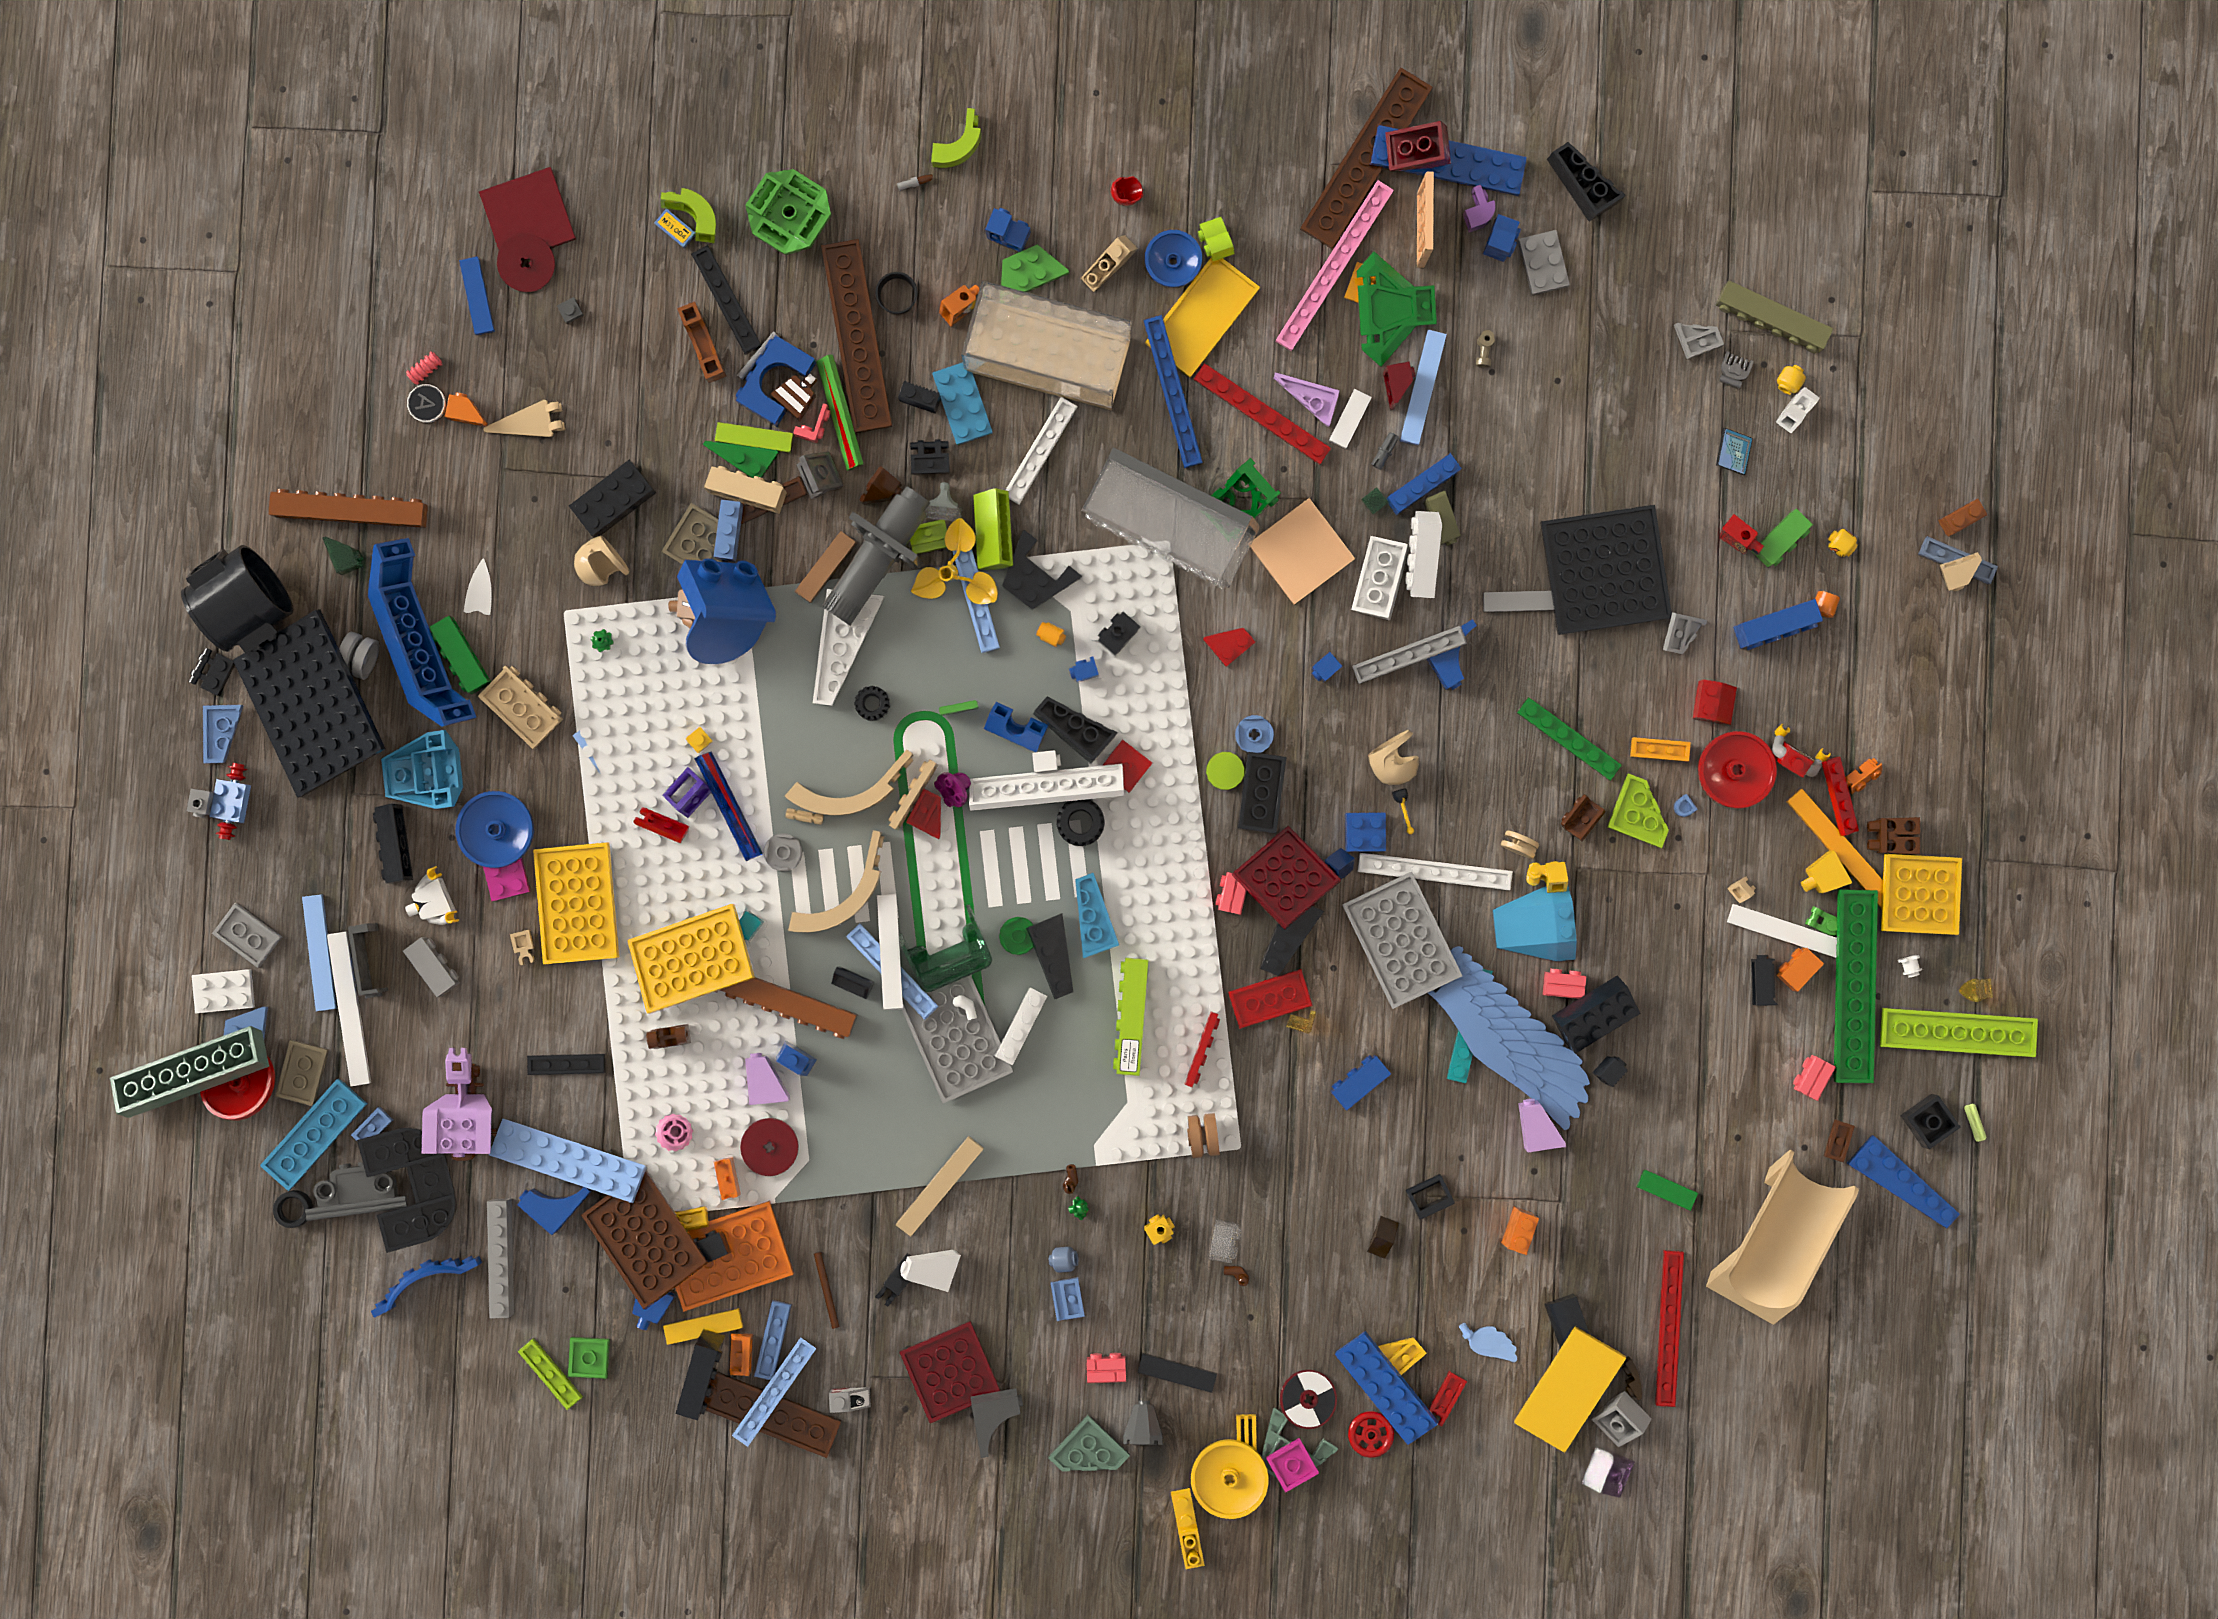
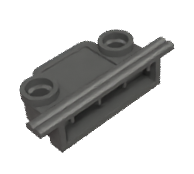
M358 1162V1166L352 1167L351 1163L339 1165V1169L334 1170L330 1174V1180H323L315 1185L314 1196L317 1199L318 1208L305 1209L306 1220L310 1221L407 1207L406 1196L399 1197L397 1180L394 1174L386 1172L366 1177L363 1162Z

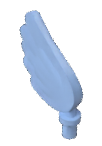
M1466 1323L1459 1325L1464 1339H1468L1470 1348L1474 1352L1483 1356L1500 1358L1511 1362L1517 1361V1356L1515 1355L1516 1347L1506 1337L1504 1332L1497 1331L1493 1326L1482 1327L1473 1332Z

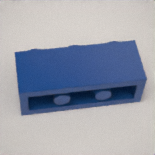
M1371 1055L1367 1056L1362 1060V1066L1358 1069L1354 1067L1346 1074L1348 1077L1345 1080L1341 1081L1340 1079L1331 1086L1333 1089L1330 1092L1346 1111L1391 1075L1376 1055L1373 1057Z

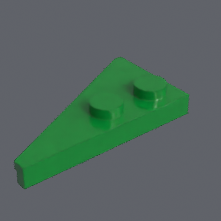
M705 441L703 443L706 448L751 478H754V476L763 478L779 454L777 450L712 441Z

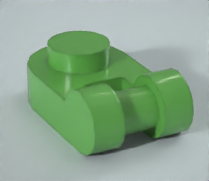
M1813 906L1811 909L1812 914L1809 919L1807 918L1805 924L1824 934L1836 935L1837 917ZM1819 916L1823 918L1820 924L1817 923Z

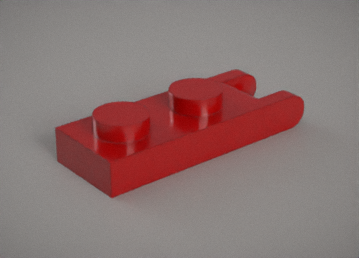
M644 807L639 811L641 815L645 816L644 819L636 817L633 821L639 827L678 843L683 841L689 830L688 825Z
M1451 1371L1448 1372L1428 1408L1431 1413L1441 1417L1438 1425L1441 1427L1467 1383V1380Z

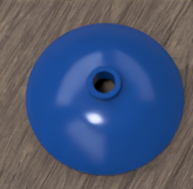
M1180 230L1163 231L1156 235L1146 248V269L1152 279L1160 285L1172 288L1184 286L1190 283L1200 271L1202 264L1200 246L1186 232ZM1175 259L1177 263L1172 265L1169 261Z

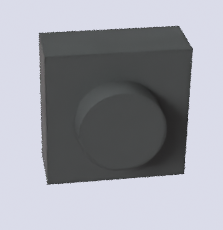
M574 297L557 305L566 324L584 316Z

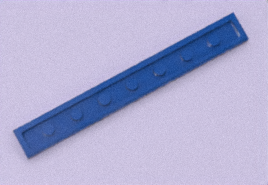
M1160 315L1143 320L1184 468L1202 464L1203 461L1163 317Z

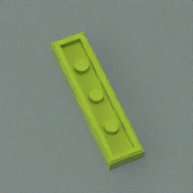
M717 422L715 442L791 453L794 434Z
M534 1338L518 1351L566 1410L570 1409L583 1397Z

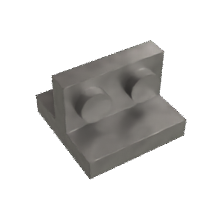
M829 451L806 454L799 457L800 462L796 465L811 499H816L829 490L839 489L844 486Z

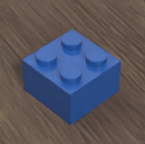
M1345 813V851H1386L1385 813Z

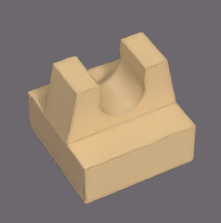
M1747 877L1738 880L1727 888L1739 903L1751 898L1755 894L1754 890L1756 888L1754 886L1750 887L1746 883Z

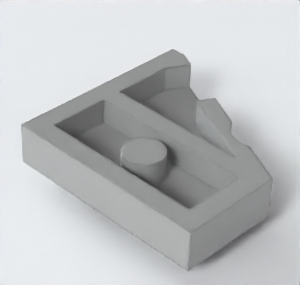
M1682 323L1674 325L1687 359L1724 345L1718 327H1704L1695 324L1684 325Z
M1672 612L1663 650L1683 654L1688 648L1689 643L1696 638L1698 629L1701 625L1705 626L1707 620Z

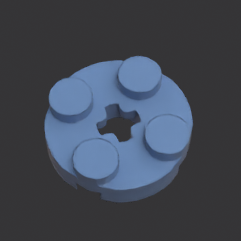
M1258 715L1244 718L1240 721L1235 731L1237 744L1247 753L1263 752L1270 746L1274 737L1271 724L1265 718ZM1252 729H1256V732L1260 733L1256 740L1249 737Z

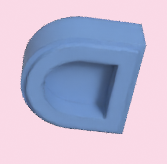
M1687 794L1680 797L1674 803V811L1681 817L1689 816L1698 810Z

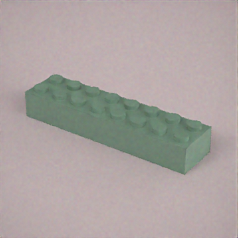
M249 1026L111 1077L110 1082L116 1114L131 1118L269 1067L262 1031Z

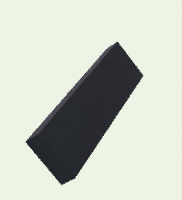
M605 1054L527 1056V1075L606 1073Z
M1142 1353L1137 1371L1144 1375L1211 1393L1217 1373L1145 1353Z

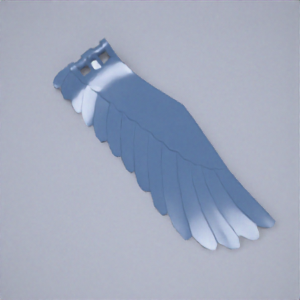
M1454 947L1450 951L1462 977L1441 986L1436 992L1432 990L1428 994L1450 1016L1470 1051L1477 1059L1518 1087L1530 1098L1535 1099V1101L1537 1100L1543 1109L1564 1130L1569 1129V1116L1573 1118H1579L1580 1116L1577 1103L1588 1102V1095L1584 1086L1590 1083L1587 1074L1579 1066L1583 1062L1582 1059L1572 1050L1563 1047L1564 1041L1558 1035L1546 1032L1545 1024L1530 1018L1531 1013L1520 1007L1517 999L1506 994V987L1492 981L1494 976L1482 971L1483 966L1473 962L1471 955L1462 953L1463 947Z

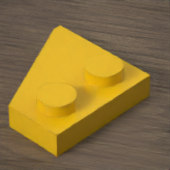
M1414 1337L1378 1346L1401 1375L1426 1354Z

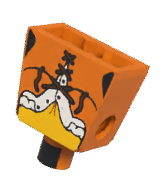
M963 285L941 301L939 314L952 327L975 308L976 298L982 294V291L977 285L970 289Z

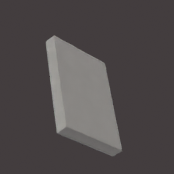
M234 903L212 932L214 936L257 968L261 967L282 939L281 935L238 903Z

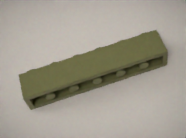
M1728 281L1724 285L1715 304L1722 312H1731L1742 321L1748 320L1754 323V326L1759 329H1768L1774 336H1783L1794 345L1800 344L1806 347V350L1811 353H1820L1824 350L1833 331V328L1732 281Z

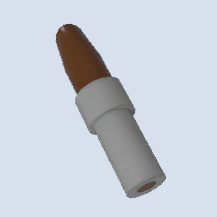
M933 175L916 176L910 178V180L897 183L898 189L900 191L910 187H917L920 184L931 181Z

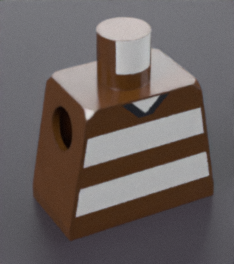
M810 373L802 381L794 375L775 389L771 395L800 422L816 398V394L811 388L817 382V379Z

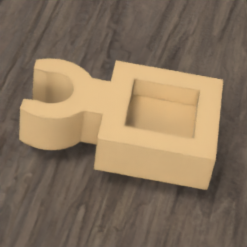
M526 930L510 934L514 953L520 952L519 964L525 965L524 958L526 956L529 957L530 963L535 962L533 954L529 951L534 949L531 931Z

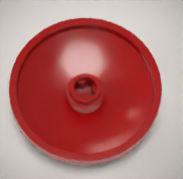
M1742 731L1728 732L1714 738L1703 750L1698 764L1699 780L1705 793L1716 803L1729 808H1745L1763 800L1771 791L1777 774L1776 760L1770 747L1756 735Z
M268 1055L269 1067L201 1091L200 1095L206 1108L215 1116L230 1121L243 1120L259 1112L268 1102L275 1084V1071Z

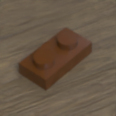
M1834 1120L1823 1156L1844 1163L1855 1126Z

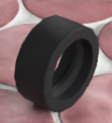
M292 1190L281 1194L276 1199L273 1205V1215L275 1220L285 1228H295L307 1222L305 1209L313 1208V1204L306 1193ZM289 1198H297L303 1204L304 1213L298 1220H289L283 1214L282 1205Z

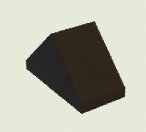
M1380 1215L1367 1252L1385 1259L1394 1244L1399 1223Z

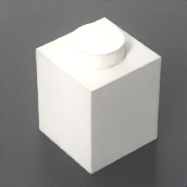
M1055 750L1032 753L1034 772L1058 770L1057 766H1061L1060 754L1056 755Z

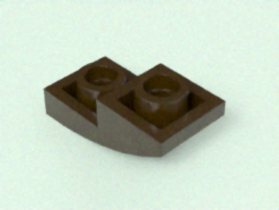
M1627 1356L1622 1368L1626 1375L1631 1377L1625 1380L1628 1385L1625 1388L1631 1398L1635 1397L1639 1401L1642 1399L1640 1377L1633 1360Z

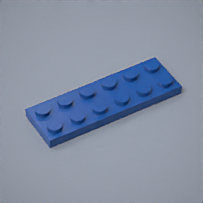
M1366 1331L1336 1351V1357L1407 1445L1438 1425V1420Z

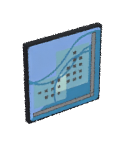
M1723 428L1716 466L1745 475L1753 438Z

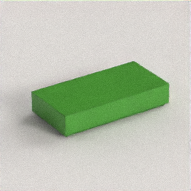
M973 700L942 706L939 708L941 716L979 709L978 702Z

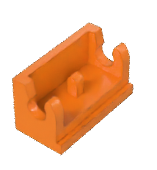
M733 1157L713 1161L721 1199L725 1200L740 1196L741 1192Z
M731 1334L730 1375L749 1376L751 1374L753 1334Z

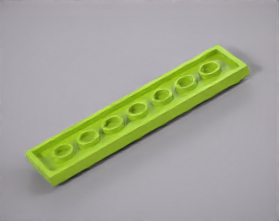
M1882 1008L1880 1046L2036 1057L2038 1019Z

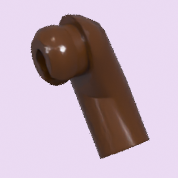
M1074 1164L1066 1167L1068 1175L1063 1183V1189L1067 1194H1072L1078 1184V1175Z
M1224 1266V1275L1234 1276L1240 1286L1248 1284L1249 1275L1241 1266Z

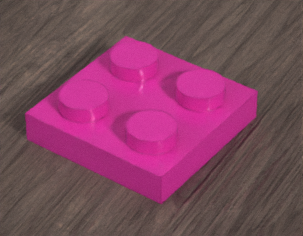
M522 858L502 868L483 866L491 901L530 892Z
M1300 1438L1266 1456L1285 1493L1319 1474Z

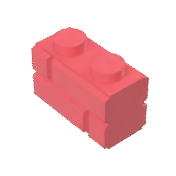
M1226 872V876L1222 875L1220 886L1223 887L1222 894L1217 895L1215 905L1219 906L1218 910L1241 915L1247 890L1232 876V873Z
M1550 969V972H1545L1543 995L1579 999L1585 995L1586 976H1582L1580 971H1569V974H1562L1560 969Z
M1811 1055L1810 1058L1807 1057L1802 1065L1804 1070L1801 1075L1798 1074L1793 1084L1795 1085L1794 1090L1818 1101L1836 1067Z
M1101 1353L1090 1354V1357H1087V1383L1126 1382L1125 1356H1121V1353H1110V1356L1102 1357Z

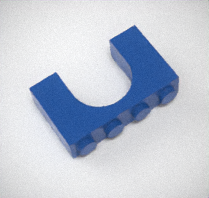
M775 335L773 339L771 338L767 342L765 347L767 350L764 355L758 357L756 361L757 366L754 371H750L747 375L745 386L743 388L740 387L736 393V401L744 408L778 427L787 410L764 395L762 390L763 377L770 369L778 366L788 367L806 377L811 373L817 362L813 357Z

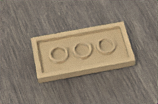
M930 759L928 762L924 761L919 769L921 772L918 779L914 778L909 785V788H911L908 795L904 794L901 798L899 810H894L891 814L889 826L896 830L901 828L923 789H925L939 766L937 763Z

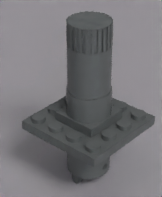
M906 486L901 495H895L875 526L855 512H852L849 516V519L852 521L851 525L858 533L863 535L862 538L865 541L822 607L851 626L895 562L899 563L902 560L904 564L913 570L915 567L921 569L924 565L923 561L917 554L905 546L927 516L925 510L930 502Z

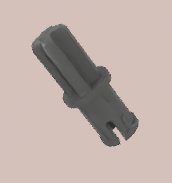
M1390 432L1382 446L1378 447L1379 451L1371 463L1373 467H1378L1379 470H1382L1386 460L1392 455L1391 451L1399 439L1396 434Z

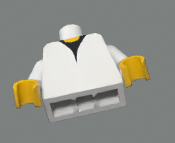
M437 866L428 869L427 874L415 887V893L412 894L414 903L405 907L409 917L419 914L422 920L438 925L459 922V919L455 920L454 914L457 911L442 878H438L442 874L435 873Z

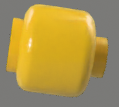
M1797 365L1793 367L1786 366L1777 378L1778 389L1788 395L1799 392L1806 380V376L1803 373L1804 370Z

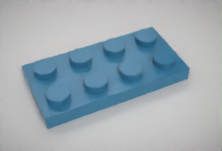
M965 361L932 373L956 445L993 433L973 374L965 370H971L968 361L967 363Z

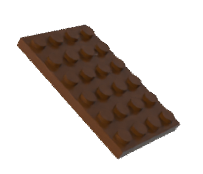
M645 1170L634 1203L607 1195L581 1215L644 1310L709 1263L647 1170Z

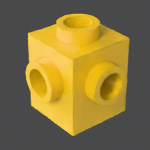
M1155 1215L1149 1219L1150 1223L1144 1226L1153 1245L1172 1239L1171 1235L1174 1234L1173 1228L1175 1226L1170 1217L1166 1219L1164 1215ZM1158 1227L1164 1228L1162 1231L1157 1230Z

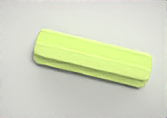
M1966 1105L1964 1109L1975 1140L1978 1142L1985 1140L1987 1137L1976 1105Z

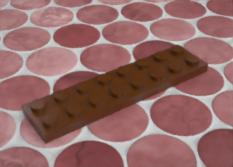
M717 1372L715 1380H712L710 1386H713L710 1397H706L705 1403H708L706 1411L740 1424L763 1392V1389ZM782 1398L759 1432L827 1458L842 1420Z

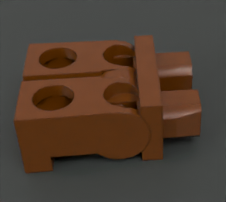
M1920 817L1878 818L1867 822V832H1877V839L1867 840V850L1889 854H1920V837H1899V835H1920Z

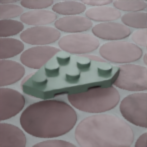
M1087 1415L1048 1456V1459L1061 1471L1117 1470L1130 1454L1092 1417Z

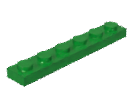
M1528 697L1518 710V715L1609 781L1622 766Z

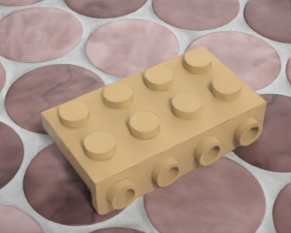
M505 665L503 671L478 697L532 749H535L563 720L560 716L561 711L554 705L550 707L546 703L548 699L540 692L537 694L532 689L534 687L533 684L527 679L523 681L519 677L520 672L514 666L509 667Z

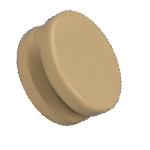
M1506 831L1505 836L1513 841L1502 840L1501 846L1530 859L1535 857L1536 849L1539 847L1538 842L1519 833Z

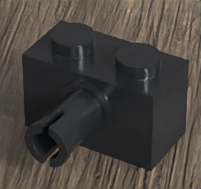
M1124 611L1121 614L1117 613L1110 621L1112 622L1111 626L1108 629L1104 627L1097 635L1100 637L1098 642L1114 657L1141 627Z

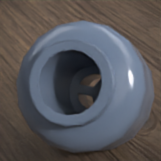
M1072 1247L1054 1248L1052 1255H1049V1265L1058 1273L1071 1272L1075 1269V1266H1078V1254Z

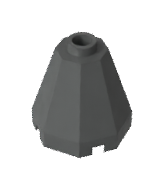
M1138 1401V1404L1133 1406L1123 1436V1444L1129 1445L1130 1441V1444L1157 1445L1158 1441V1445H1164V1437L1154 1405H1150V1401Z

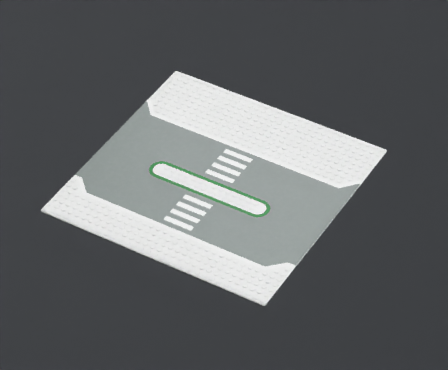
M1169 541L1027 557L1055 580L1061 576L1068 566L1082 575L1080 580L1033 610L1002 586L1009 567L997 570L978 569V572H985L994 579L998 590L996 602L987 604L1000 648L981 653L961 580L944 581L946 584L944 594L938 598L928 599L919 597L911 592L916 577L922 569L887 573L872 593V595L885 596L833 706L813 704L824 616L822 605L826 600L827 589L833 590L840 579L828 580L812 603H809L795 593L800 583L765 587L775 608V622L766 623L759 639L748 652L735 660L722 664L700 663L689 655L686 648V637L690 628L685 626L682 620L677 617V612H670L668 608L669 601L678 600V597L566 610L564 612L577 732L580 730V735L588 745L582 749L578 744L589 844L606 842L610 844L619 957L602 959L623 1158L647 1166V1172L674 1212L704 1206L707 1207L708 1211L755 1206L767 1201L773 1204L927 1186L968 1136L984 1147V1149L957 1182L1066 1170V1167L1070 1164H1074L1076 1168L1192 1155L1191 1146H1189L1187 1128L1189 1127L1187 1116L1198 1115L1202 1127L1204 1126L1203 1116L1209 1113H1215L1219 1152L1240 1149L1241 1142L1172 552ZM1124 611L1141 627L1114 657L1098 642L1100 637L1097 635L1104 627L1108 629L1111 626L1112 622L1110 621L1117 613L1121 614ZM1042 622H1049L1065 630L1066 638L1062 645L1054 647L1036 636ZM605 629L607 632L612 633L614 644L610 645V650L598 652L597 649L592 648L590 638L594 636L593 633L595 631ZM1093 656L1099 676L1077 683L1076 679L1071 678L1069 668L1076 666L1075 662L1086 659L1089 662L1090 657ZM877 686L887 693L890 699V709H888L887 715L885 714L882 719L868 721L862 718L856 711L854 705L855 697L864 687ZM870 696L865 701V707L870 711L878 709L880 705L879 699L875 696ZM1048 696L1070 709L1085 715V717L1118 732L1115 738L1090 764L1050 728H1047L1037 752L1055 750L1056 755L1060 754L1061 766H1057L1058 770L1102 766L1122 739L1152 762V765L1130 793L1124 790V796L1089 799L1100 807L1105 820L1103 833L1094 843L1087 846H1074L1060 836L1056 825L1057 815L1060 808L1068 801L970 811L969 788L966 790L967 802L962 807H948L944 803V798L934 786L937 777L943 772L951 774L964 773L969 779L1034 773L1032 753L1036 752L984 729L995 702L1013 709L1012 719L1017 724L1026 725L1030 718L1040 721L1033 713ZM973 700L978 702L979 709L941 716L939 708L942 706ZM700 726L713 742L698 754L687 742L686 738ZM906 749L914 755L912 757L914 761L907 769L903 767L899 772L901 776L895 783L892 781L889 783L894 790L880 803L869 809L849 815H824L821 825L814 824V822L798 821L795 818L794 820L786 818L788 808L796 809V811L812 812L801 808L785 797L796 782H799L805 788L820 796L829 798L851 797L863 793L874 786ZM709 753L749 841L702 755ZM593 756L599 771L596 769V767L593 765V763L588 757ZM929 759L939 765L925 789L941 797L940 839L906 823L912 810L899 830L889 826L891 814L894 810H899L901 798L904 794L908 795L911 790L909 785L914 778L918 779L921 774L919 771L924 761L928 762ZM687 767L693 770L713 789L689 818L678 812L662 796ZM690 775L671 798L678 803L697 781ZM644 807L688 825L689 830L683 841L678 843L639 827L633 821L636 817L644 819L645 816L639 812ZM1085 811L1074 812L1069 819L1070 828L1078 834L1086 833L1092 826L1091 816ZM873 830L882 832L884 843L883 847H879L878 850L880 862L879 866H875L874 869L882 872L877 887L865 906L849 920L830 929L816 932L788 931L792 912L805 914L825 912L843 903L855 891L864 873ZM786 833L792 835L802 846L800 863L789 871L772 869L764 858L765 844L776 834ZM1094 873L1119 946L1083 958L1075 879ZM896 894L901 967L921 987L967 966L1001 1043L1028 989L1031 987L1047 996L1014 1064L1011 1065L1013 1073L942 1103L902 1010H883L881 973L846 937L860 923L880 944L878 895ZM729 904H735L739 920L745 911H750L764 921L751 941L745 939L754 976L857 1014L858 1016L850 1037L845 1036L844 1039L835 1037L832 1031L827 1030L825 1033L816 1030V1025L810 1023L808 1026L797 1022L798 1019L790 1017V1019L779 1016L780 1012L772 1010V1013L761 1009V1005L754 1003V1006L743 1003L744 999L726 997V992L718 990V993L712 992L647 1014L627 940ZM1063 913L1073 985L1072 993L1054 999L1034 948L1022 955L1011 954L1003 948L999 939L1000 929L1010 918L1024 917L1033 924ZM1125 958L1148 959L1140 1076L1116 1074L1117 1070L1113 1069L1114 1058H1118V1050H1114L1115 1038L1119 1039L1120 1031H1116V1021L1121 1019V1012L1117 1011L1118 1000H1122L1123 992H1119V982L1124 980V973H1120L1121 961L1125 962ZM841 966L875 981L868 998L864 999L831 984L836 967ZM1210 1011L1218 1014L1217 1018L1220 1019L1217 1030L1213 1029L1211 1036L1214 1039L1211 1047L1206 1048V1062L1204 1066L1200 1065L1198 1073H1201L1198 1084H1193V1087L1185 1085V1081ZM689 1024L690 1044L659 1049L648 1048L646 1034L650 1030ZM785 1041L817 1059L808 1076H800L776 1061V1056ZM762 1053V1056H768L790 1095L789 1101L749 1105L745 1059L750 1057V1054ZM671 1114H680L682 1117L687 1118L693 1130L689 1145L685 1146L683 1150L679 1149L676 1152L662 1148L661 1144L657 1142V1136L655 1135L659 1120ZM764 1118H776L784 1121L794 1130L798 1139L799 1149L795 1162L788 1170L776 1176H763L753 1172L745 1164L741 1155L740 1145L744 1132L751 1124ZM769 1142L767 1145H765V1148H767V1152H770L772 1149H775V1147L772 1146V1142ZM1203 1145L1204 1153H1207V1146ZM733 1157L741 1195L722 1200L713 1161Z

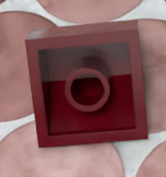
M1410 361L1387 365L1383 372L1390 410L1395 409L1411 385L1413 378H1415V370L1413 366L1410 367Z

